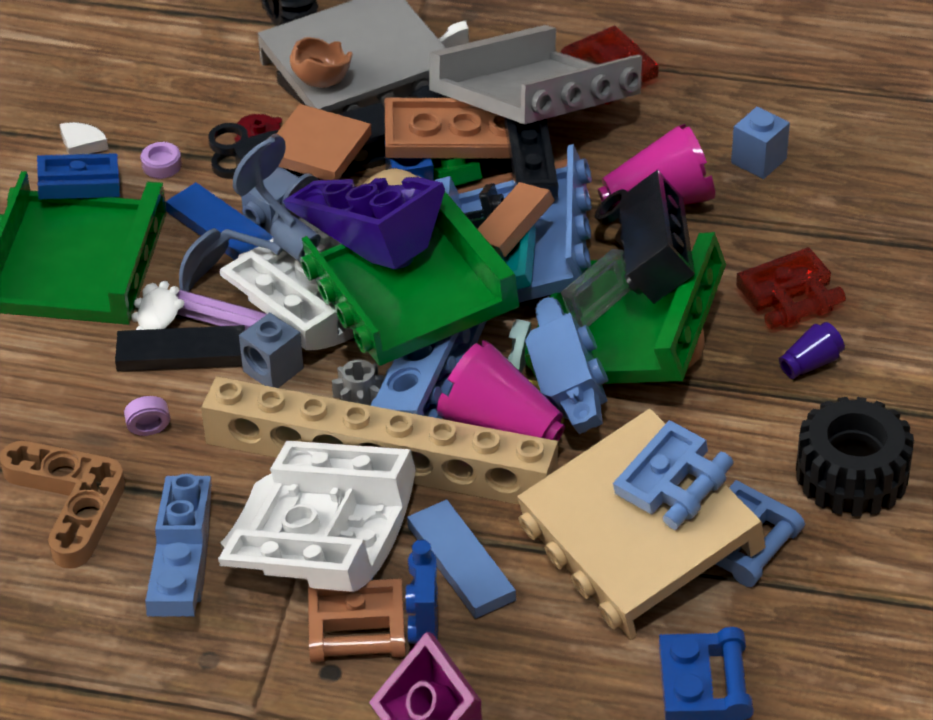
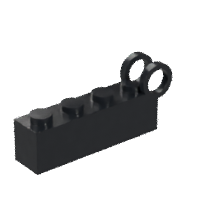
M382 102L339 113L338 115L370 123L372 132L370 138L341 176L385 165V112ZM223 123L215 126L208 135L209 146L216 152L211 158L213 172L221 178L233 179L235 170L245 155L271 135L276 134L280 129L248 137L247 130L240 124ZM224 133H236L241 136L238 142L230 145H223L216 141V138ZM235 157L236 168L225 169L218 164L224 158ZM285 169L297 177L304 175L299 172Z
M658 169L628 192L624 189L618 190L609 195L599 205L594 216L601 225H607L617 218L619 219L621 227L616 233L615 240L624 248V254H622L623 260L626 263L624 277L636 294L641 295L644 293L655 304L695 275L683 197ZM618 201H620V202L618 203V205H617L613 210H611L610 212L607 213V211H608L615 203H617Z

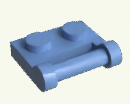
M736 480L729 489L762 521V524L768 521L775 526L764 538L766 548L753 557L739 552L741 549L739 547L717 562L716 565L731 572L740 584L752 587L762 577L763 567L789 538L797 537L803 530L805 521L795 510Z

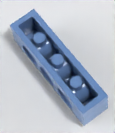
M487 321L395 359L387 370L384 382L376 398L373 399L371 406L442 419L436 411L440 394L442 392L449 397L453 383L447 379L461 357L472 345L477 343Z

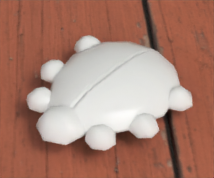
M161 281L159 287L155 283L145 286L142 290L143 298L140 297L134 301L135 307L139 308L138 312L133 313L131 316L133 322H138L139 326L136 330L164 329L174 320L178 310L185 303L176 296L179 292L177 286H172L168 290V281Z

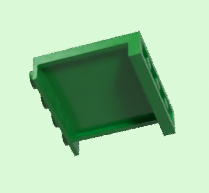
M21 171L15 187L9 189L5 213L0 214V313L129 325L135 309L134 301L139 297L167 215L163 183L147 182L141 200L115 197L38 199V191L30 190L27 172Z
M446 191L428 248L413 257L414 260L411 264L401 269H391L371 263L343 244L319 252L308 236L301 238L305 256L300 257V262L309 281L316 280L324 302L326 304L333 303L342 326L345 329L350 327L353 330L355 341L361 352H369L379 366L520 307L515 273Z
M715 232L699 233L692 249L695 275L655 304L644 293L641 295L636 294L628 285L624 277L626 263L623 258L591 260V267L586 268L585 287L550 295V298L554 297V299L558 300L564 313L572 314L580 327L584 325L589 327L597 344V349L591 351L593 358L597 357L600 360L608 378V382L604 384L683 381L726 267ZM526 346L525 361L528 368L532 369V372L536 378L534 368L530 359V355Z

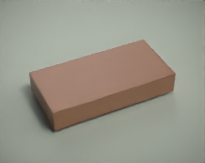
M519 182L480 225L478 230L500 257L505 258L555 200L550 190Z

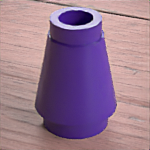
M824 322L821 325L813 324L784 355L779 357V364L789 378L795 379L799 375L801 376L837 361L839 354L845 350V344L840 333L832 324Z

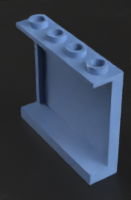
M574 144L568 145L567 166L556 169L559 185L558 197H553L555 200L553 204L534 224L536 236L532 283L530 287L517 290L519 302L585 287L586 268L591 267L590 254L586 246V239L591 238V229L586 211L591 210V199L587 190V183H591L592 176L587 160L585 158L580 159ZM450 176L435 180L443 183L445 191L463 213L482 210L479 194L483 188L459 194ZM514 180L495 185L497 193L503 194L504 198L515 187Z

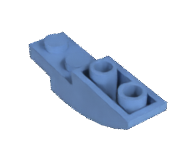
M181 474L178 476H166L155 527L157 545L145 601L147 617L195 616L196 604L201 602L210 521L211 476Z

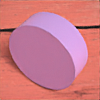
M168 142L153 143L147 146L141 153L142 169L146 175L153 178L173 176L182 166L180 150L177 146Z
M144 396L131 401L124 410L126 426L130 432L136 435L148 436L159 433L170 422L167 403L160 397Z

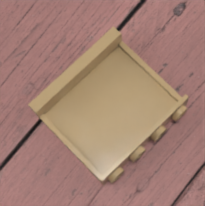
M650 408L517 496L522 515L518 519L526 534L532 540L539 537L545 544V551L552 563L558 569L565 566L572 574V582L579 593L585 599L592 596L599 604V612L606 623L612 629L620 627L630 640L637 637L633 623L634 619L730 553L741 547L750 557H753L766 548L762 521L724 483L718 490H711L700 502V511L693 519H685L676 530L667 526L662 519L671 508L670 505L663 502L651 515L615 494L613 482L665 425ZM688 473L678 486L687 490L697 477Z

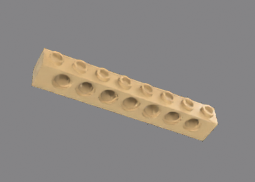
M217 376L201 406L206 444L272 457L279 455L286 441L411 449L416 470L413 484L513 504H519L518 495L558 469V441Z

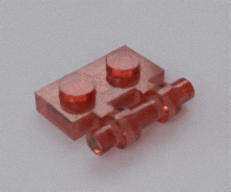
M810 247L737 273L736 286L757 311L771 306L775 309L764 315L765 323L771 330L782 325L785 328L800 323L801 318L814 313L819 316L833 311L835 305L841 304L846 300L844 290L840 286L830 290L824 287L830 284L831 272ZM803 294L808 297L798 302L792 300V298Z

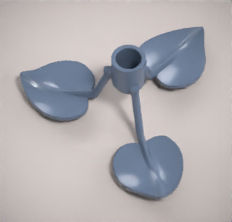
M279 134L271 135L250 150L239 163L233 176V188L237 194L245 196L255 187L259 194L276 211L270 229V234L274 237L273 242L225 229L221 233L216 228L210 229L190 246L183 257L179 272L180 290L189 292L195 283L218 262L229 246V239L270 249L276 255H279L284 250L299 262L300 257L305 256L301 238L308 236L314 246L318 247L321 240L320 235L300 221V217L287 209L283 202L284 199L314 180H318V178L310 173L300 176L285 192L282 200L283 204L281 205L264 187L263 180L276 170L285 154V140Z

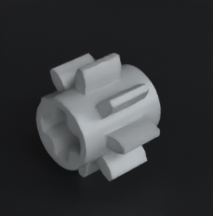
M357 359L346 363L343 367L339 366L337 368L338 379L332 380L333 397L371 406L386 377L385 375H378V364H371L366 360Z

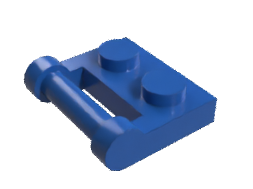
M726 627L718 633L659 635V657L665 720H747L753 715L752 697L746 692L742 652L746 648V641L742 629ZM709 656H723L727 696L725 698H713Z

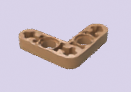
M29 441L12 442L5 446L0 453V463L3 476L9 483L69 496L48 538L53 562L62 568L71 569L87 563L124 492L125 480L121 464L109 457ZM61 466H69L74 469L70 474L62 477L51 474L54 469ZM97 482H102L100 492H98ZM84 507L99 509L97 514L92 517L81 518L76 515L78 510ZM74 532H76L78 544L72 543L75 538Z

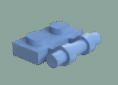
M669 420L613 482V487L616 495L651 515L663 502L670 505L671 508L662 519L667 526L676 530L685 519H693L701 509L700 502L711 490H718L726 481L725 473L732 467L734 462L725 452H719L712 461L704 458L703 456L708 452L706 440ZM688 473L697 477L687 490L678 486Z

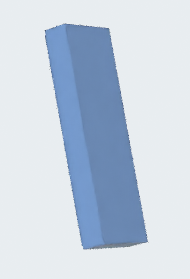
M447 499L407 517L408 528L417 540H426L430 543L431 551L436 556L437 568L475 619L516 601L515 588Z

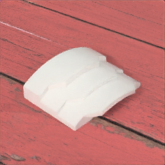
M301 217L299 218L300 221L320 235L321 240L317 247L319 252L341 244ZM258 246L248 252L239 254L236 260L220 269V276L248 295V301L266 314L272 313L299 331L301 347L305 350L325 349L354 338L353 330L350 327L345 329L340 323L333 303L326 304L324 302L316 280L309 281L302 269L301 262L286 251L282 250L279 255H276L270 249Z
M286 441L270 469L271 474L254 484L238 520L227 536L220 542L223 550L218 558L220 566L263 570L264 575L307 579L310 588L348 592L357 591L365 586L379 571L390 553L401 528L410 500L416 471L411 449Z

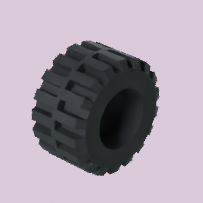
M841 397L838 398L836 403H832L829 400L821 403L820 410L813 408L808 413L807 420H803L799 434L796 478L798 484L803 486V493L807 498L815 497V504L823 509L827 506L833 508L832 513L842 515L843 512H850L852 516H862V512H869L871 515L881 512V507L891 508L896 504V498L901 499L909 481L914 437L910 433V425L906 420H900V413L895 409L887 410L884 403L879 401L874 403L867 402V398L857 397V400Z

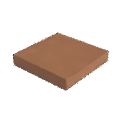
M299 104L276 133L284 138L286 144L284 157L278 167L302 174L310 173L316 178L323 180H338L372 135L371 124Z

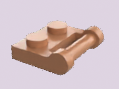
M402 579L370 580L365 586L354 592L310 588L308 584L310 662H324L325 657L381 653H391V658L406 657ZM390 628V634L324 638L325 631Z

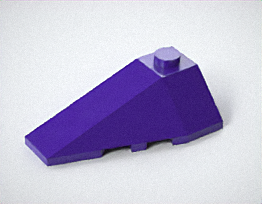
M406 177L402 181V185H388L386 178H375L371 183L355 186L353 179L314 180L284 199L283 202L287 209L367 261L391 269H401L411 264L414 260L413 257L428 248L445 188L442 182L420 177Z

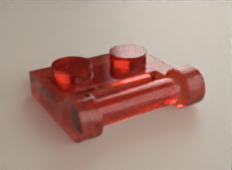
M615 25L571 43L560 51L562 54L586 61L584 58L590 56L598 64L634 55H642L641 84L658 77L659 65Z

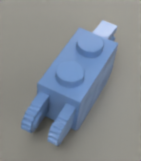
M548 296L536 304L535 313L539 327L530 331L525 342L541 393L563 414L562 418L569 419L576 431L581 434L587 432L590 428L603 424L601 404L607 402V397L602 384L608 382V378L600 360L597 357L593 358L591 351L597 349V344L587 325L580 327L571 313H564L557 299Z

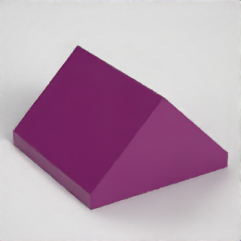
M429 632L422 636L369 702L381 720H482L481 699L433 633Z

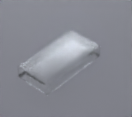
M611 249L561 291L567 313L572 314L580 327L584 325L589 327L631 290L624 277L626 263L622 257V254H624L623 250Z

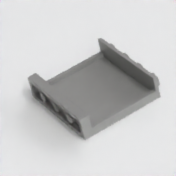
M352 0L258 32L260 63L263 66L274 63L306 106L335 114L381 102L384 106L385 98H407L421 86H429L430 52L446 48L405 0ZM305 37L319 38L328 44L340 41L345 55L348 51L353 53L348 72L341 82L327 88L311 87L305 84L294 73L290 64V55L295 42Z
M543 25L430 52L429 90L516 122L528 124L641 94L642 55H634L596 65L556 52V28Z

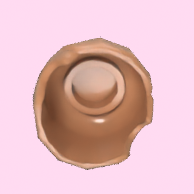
M305 37L295 42L290 55V64L294 73L305 84L311 87L327 88L340 83L350 67L353 53L348 51L345 55L340 41L328 44L319 38Z

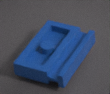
M117 153L37 155L38 199L120 197Z

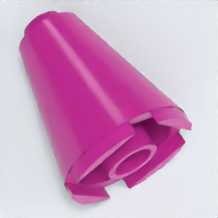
M686 124L676 126L602 178L603 187L598 188L600 200L603 202L609 195L618 190L624 189L628 192L658 169L683 197L684 205L714 199L716 192L712 175L704 178L706 176L704 164L707 161L692 129L689 126L686 127ZM620 201L615 203L609 210L614 209Z
M482 340V346L478 343L472 345L461 357L447 379L453 383L449 397L441 392L436 409L438 416L449 421L555 441L560 440L565 430V425L561 423L563 414L504 355L486 340Z

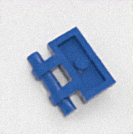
M417 540L413 543L412 552L408 557L409 573L414 579L410 585H406V614H415L408 615V644H417L426 632L433 633L438 640L436 556L431 551V545L428 541Z

